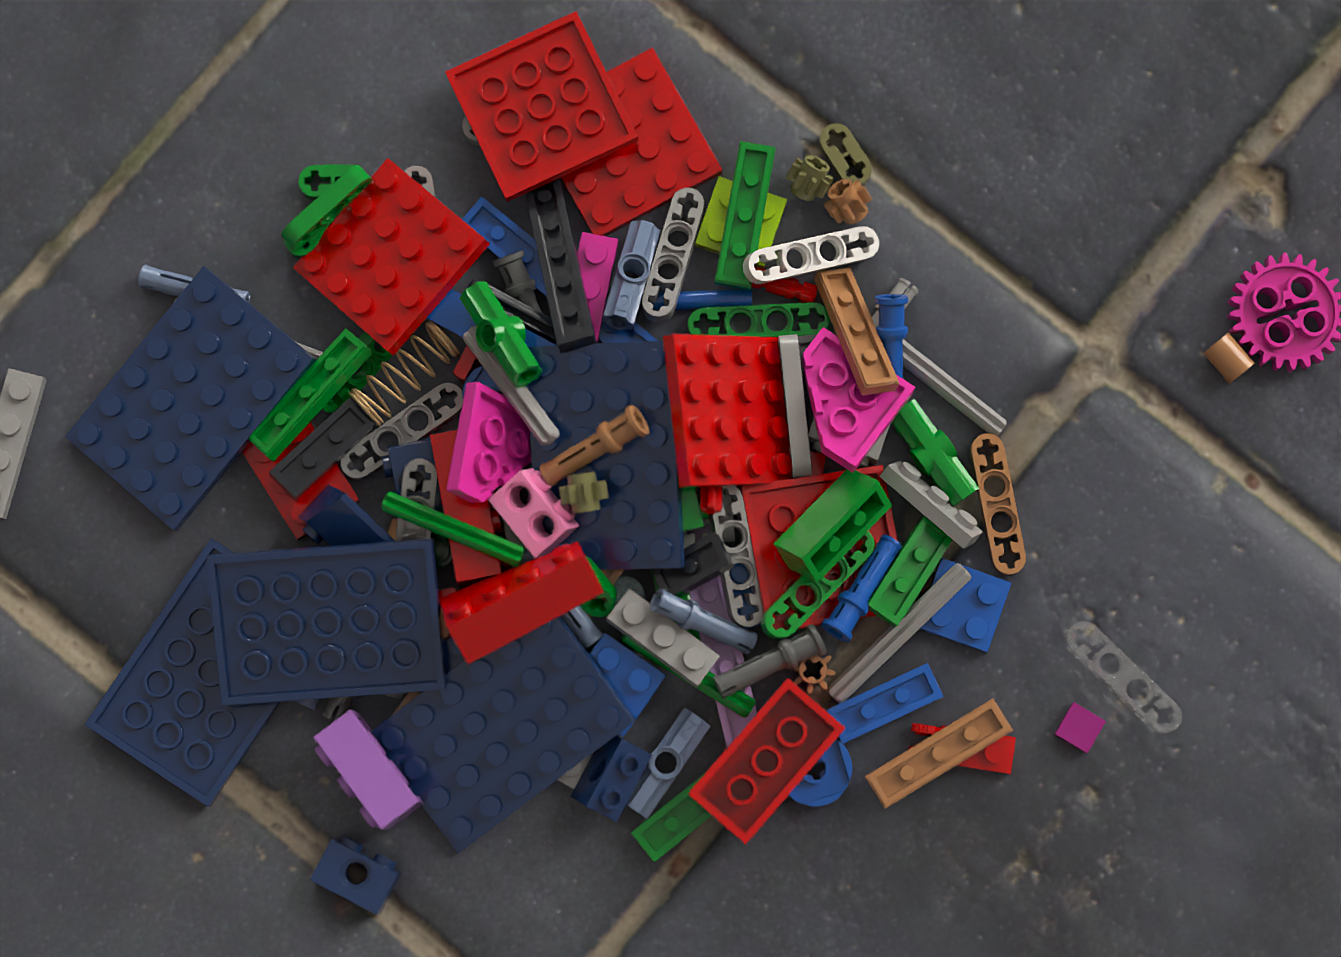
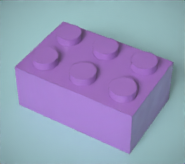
M349 710L314 737L319 744L315 751L327 767H336L340 772L341 776L337 778V781L349 797L359 798L364 805L359 811L372 828L380 827L382 830H390L422 806L424 802L419 796L413 794L407 786L409 784L394 762L387 759L384 748L372 734V729L361 714Z

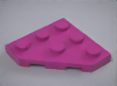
M823 327L803 352L801 358L821 451L854 473L912 396L915 387L896 375L899 381L896 391L862 395L838 336Z
M479 382L466 383L447 491L471 503L485 501L492 495L491 492L494 489L505 485L522 468L532 463L530 429L505 396Z

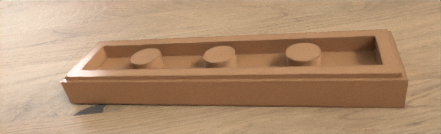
M851 268L817 271L814 277L815 284L861 394L869 395L896 391L899 385L898 378L880 336L876 331L875 324Z
M992 698L864 777L883 808L886 809L1007 735L1013 729Z

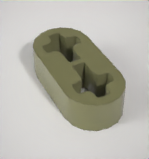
M833 123L826 126L820 135L819 148L839 180L849 179L852 183L859 180L861 185L865 186L871 176L872 166L850 130L842 124ZM830 134H833L836 138L840 136L844 138L841 146L845 153L841 154L835 145L831 147L827 145ZM848 158L854 167H863L860 179H857L854 175L850 177L846 175L849 170V165L846 162Z

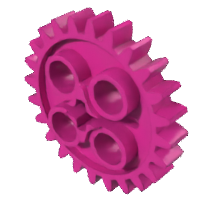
M1283 253L1279 257L1278 264L1270 255L1264 261L1265 268L1258 261L1251 266L1253 274L1248 271H1244L1241 274L1240 278L1244 284L1236 283L1232 287V290L1239 296L1231 297L1227 301V304L1235 307L1236 310L1231 311L1226 317L1227 319L1237 321V324L1229 332L1234 334L1241 333L1242 338L1237 343L1240 346L1248 344L1250 347L1247 352L1249 357L1255 353L1260 355L1259 366L1264 365L1268 360H1272L1273 371H1277L1285 363L1288 373L1293 372L1296 369L1297 362L1303 370H1306L1311 366L1310 358L1319 364L1324 360L1322 352L1330 355L1335 351L1330 341H1341V333L1336 330L1341 329V318H1339V315H1341V305H1338V301L1341 299V292H1334L1332 289L1339 280L1327 281L1325 279L1329 271L1327 267L1319 273L1315 271V259L1306 266L1303 265L1302 254H1298L1290 263L1287 253ZM1292 283H1299L1305 288V298H1299L1293 294L1291 290ZM1257 294H1266L1271 299L1272 306L1270 309L1262 308L1258 304ZM1312 301L1318 303L1317 307L1300 310L1292 317L1284 315L1264 324L1257 323L1258 318L1274 316L1283 308L1286 311H1290ZM1304 317H1311L1316 320L1318 324L1317 332H1310L1305 328L1303 323ZM1269 328H1278L1283 333V343H1276L1271 340L1268 333Z

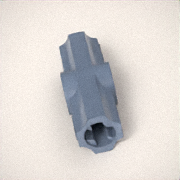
M645 220L631 221L602 317V321L607 323L610 328L620 331L633 329L661 230L654 223ZM624 272H633L639 278H629Z
M683 708L660 744L652 752V757L626 805L648 819L711 726L694 713ZM670 753L675 757L677 766L672 773L662 774L656 769L655 760L660 754Z

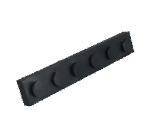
M560 177L526 193L557 346L560 353L596 344L597 341Z

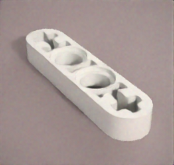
M860 226L766 247L750 253L744 259L743 272L750 282L764 284L856 263L875 255L879 248V238L871 228ZM858 239L866 240L867 247L863 249L858 247L846 251L845 244L852 243ZM823 242H829L835 247L836 256L833 261H827L821 256L820 246ZM790 249L798 250L803 257V263L799 269L792 268L787 262L786 255ZM759 259L761 263L776 259L777 266L771 267L763 271V273L761 270L756 271L754 268V264L759 262Z

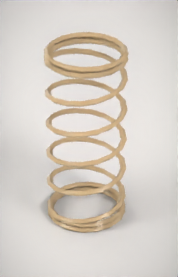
M428 320V323H425V328L441 354L418 336H410L413 347L427 368L406 351L399 349L396 352L400 363L413 382L389 363L381 362L384 374L398 395L371 375L366 376L367 383L385 410L358 389L353 388L349 391L351 398L377 426L381 427L384 421L365 400L387 417H391V412L370 379L380 385L399 402L406 404L405 397L387 372L385 366L398 374L413 388L421 391V386L403 361L399 352L407 356L431 377L436 375L414 339L426 346L447 364H450V359L439 343L453 357L460 355L458 348L432 320Z

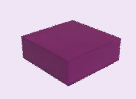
M1072 702L1053 735L1087 754L1106 721L1077 703Z

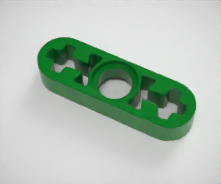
M360 165L350 168L284 228L281 237L293 250L301 248L339 215L372 182V178Z

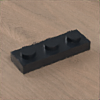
M349 398L270 470L269 476L296 501L376 427V423Z

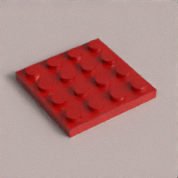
M577 11L445 71L446 77L506 202L639 141L638 135Z
M653 47L607 71L638 135L639 141L561 177V181L591 234L608 236L630 224L631 221H636L671 202L674 194L680 189H695L721 175L723 172Z
M387 158L372 175V182L339 213L326 228L317 246L310 253L302 256L293 268L394 356L490 243L393 161Z
M694 334L663 336L679 487L749 486L793 479L778 338Z
M883 465L856 469V471L878 480L889 499L887 484L879 477L884 471ZM845 471L739 488L743 497L751 537L763 614L801 576V574L788 568L774 543ZM891 508L868 530L874 538V549L882 535H888L897 540ZM860 538L843 556L845 559L858 550L863 553V550L860 548V545L863 543L862 539ZM866 560L798 629H804L810 624H813L815 627L821 626L824 619H829L839 603L837 597L843 591H848ZM837 563L825 574L824 577L827 580L834 581L839 577L840 568ZM808 586L798 587L796 590V600L798 603L806 607L811 606L815 598L812 589ZM789 606L779 616L772 614L775 620L772 627L775 630L781 627L786 630L787 627L784 625V621L793 613H796L798 618L801 614L795 612ZM868 610L866 616H861L859 619L875 617L877 615Z

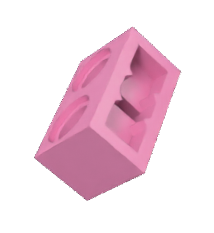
M531 468L520 470L488 500L531 554L537 558L550 553L579 527V524L574 519L575 513H572L570 505H561V499L558 500L550 490L552 485L550 486L545 481L540 471H535ZM523 486L530 492L531 499L528 505H525L520 499V490ZM546 515L554 522L552 534H548L543 527V519Z

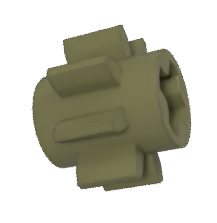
M812 155L805 156L803 161L797 158L795 163H792L785 177L787 180L792 181L790 191L798 198L806 201H813L815 196L823 198L834 180L833 177L827 175L830 169L829 165L824 160Z
M595 472L568 475V485L559 487L561 505L571 504L572 513L600 510L599 500L608 498L606 480L596 481Z

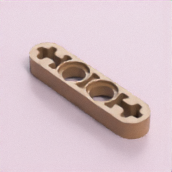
M985 433L978 436L970 447L971 465L974 480L979 487L977 495L992 567L998 574L1011 576L1018 573L1024 567L1026 553L1004 445L998 436ZM983 442H988L989 447L996 448L997 452L991 456L992 467L1000 464L1001 470L991 469L981 474L980 468L987 467L985 455H978L977 452L983 446ZM989 477L999 478L1004 484L1003 494L998 497L988 495L984 490L985 480ZM996 513L1007 514L1011 520L1010 530L1005 533L995 531L991 525L992 516ZM1014 536L1015 542H1009L1008 548L1011 555L1017 554L1018 560L1012 564V569H1008L1006 563L999 562V557L1004 554L1003 543L995 546L994 539L1004 540Z

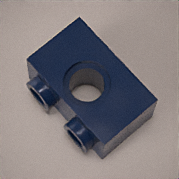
M430 438L387 446L388 455L381 456L385 477H393L395 486L393 493L398 495L401 492L403 470L409 461L415 458H424L430 461L436 469ZM418 465L416 471L422 474L423 480L430 479L431 475L425 472L424 465ZM437 477L434 510L444 514ZM421 485L415 491L407 489L406 496L419 495L428 499L429 491L422 492Z
M618 736L613 737L592 754L570 797L617 822L652 755Z
M343 836L341 841L331 839L310 880L376 915L381 914L402 874L394 870L397 863L378 853L374 859L361 852L362 844L346 836ZM356 862L362 863L367 869V878L361 884L353 883L348 874L351 865Z

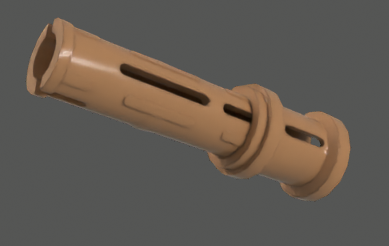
M629 405L625 408L624 414L610 422H601L596 429V433L570 447L545 464H541L540 472L545 481L550 486H554L560 480L583 468L605 453H618L627 442L637 436L645 437L648 435L649 427L641 412L634 405Z

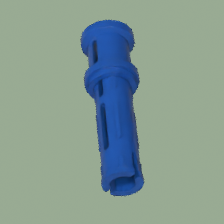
M903 294L875 296V303L879 305V326L876 327V331L880 336L895 374L903 379V338L908 334V327L905 326L904 304L908 303V296Z
M882 535L848 591L845 590L837 597L839 603L829 619L826 618L821 623V627L829 635L842 642H849L851 640L852 629L859 618L866 616L869 610L868 601L902 549V546L896 539L888 535Z

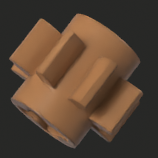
M843 179L834 183L829 188L828 197L830 200L825 202L824 206L837 224L842 221L846 224H855L867 215L868 207L866 203L870 202L872 198L859 180L852 183L849 179Z
M816 654L802 661L798 668L790 669L791 671L798 672V678L793 683L795 685H799L801 682L806 684L807 694H811L813 685L819 684L821 689L826 690L828 687L823 679L826 676L832 677L836 675L835 671L827 670L826 664L831 660V655L822 659ZM808 661L811 665L818 663L821 666L818 672L820 679L816 680L813 676L806 678L803 675L807 669L804 664Z

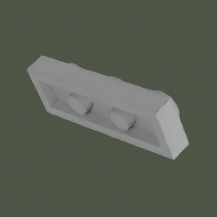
M897 461L888 465L879 476L963 549L975 543L983 533L976 526L977 521L973 516L964 510L958 511L948 502L949 497L946 493L936 486L930 487L920 478L921 473L913 465Z
M628 589L606 619L609 624L695 688H697L720 657L689 632L679 627L670 618L651 611L650 603L631 589Z

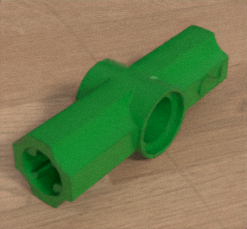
M486 281L476 282L471 287L464 289L459 299L477 326L475 336L479 348L483 352H493L515 388L525 387L530 382L536 380L541 374L542 369L525 344L526 331L522 320L517 316H508Z
M915 399L906 403L891 424L910 448L909 454L920 471L926 477H931L936 486L946 493L949 497L948 502L954 507L977 491L979 487L958 460V453L945 433L935 428Z

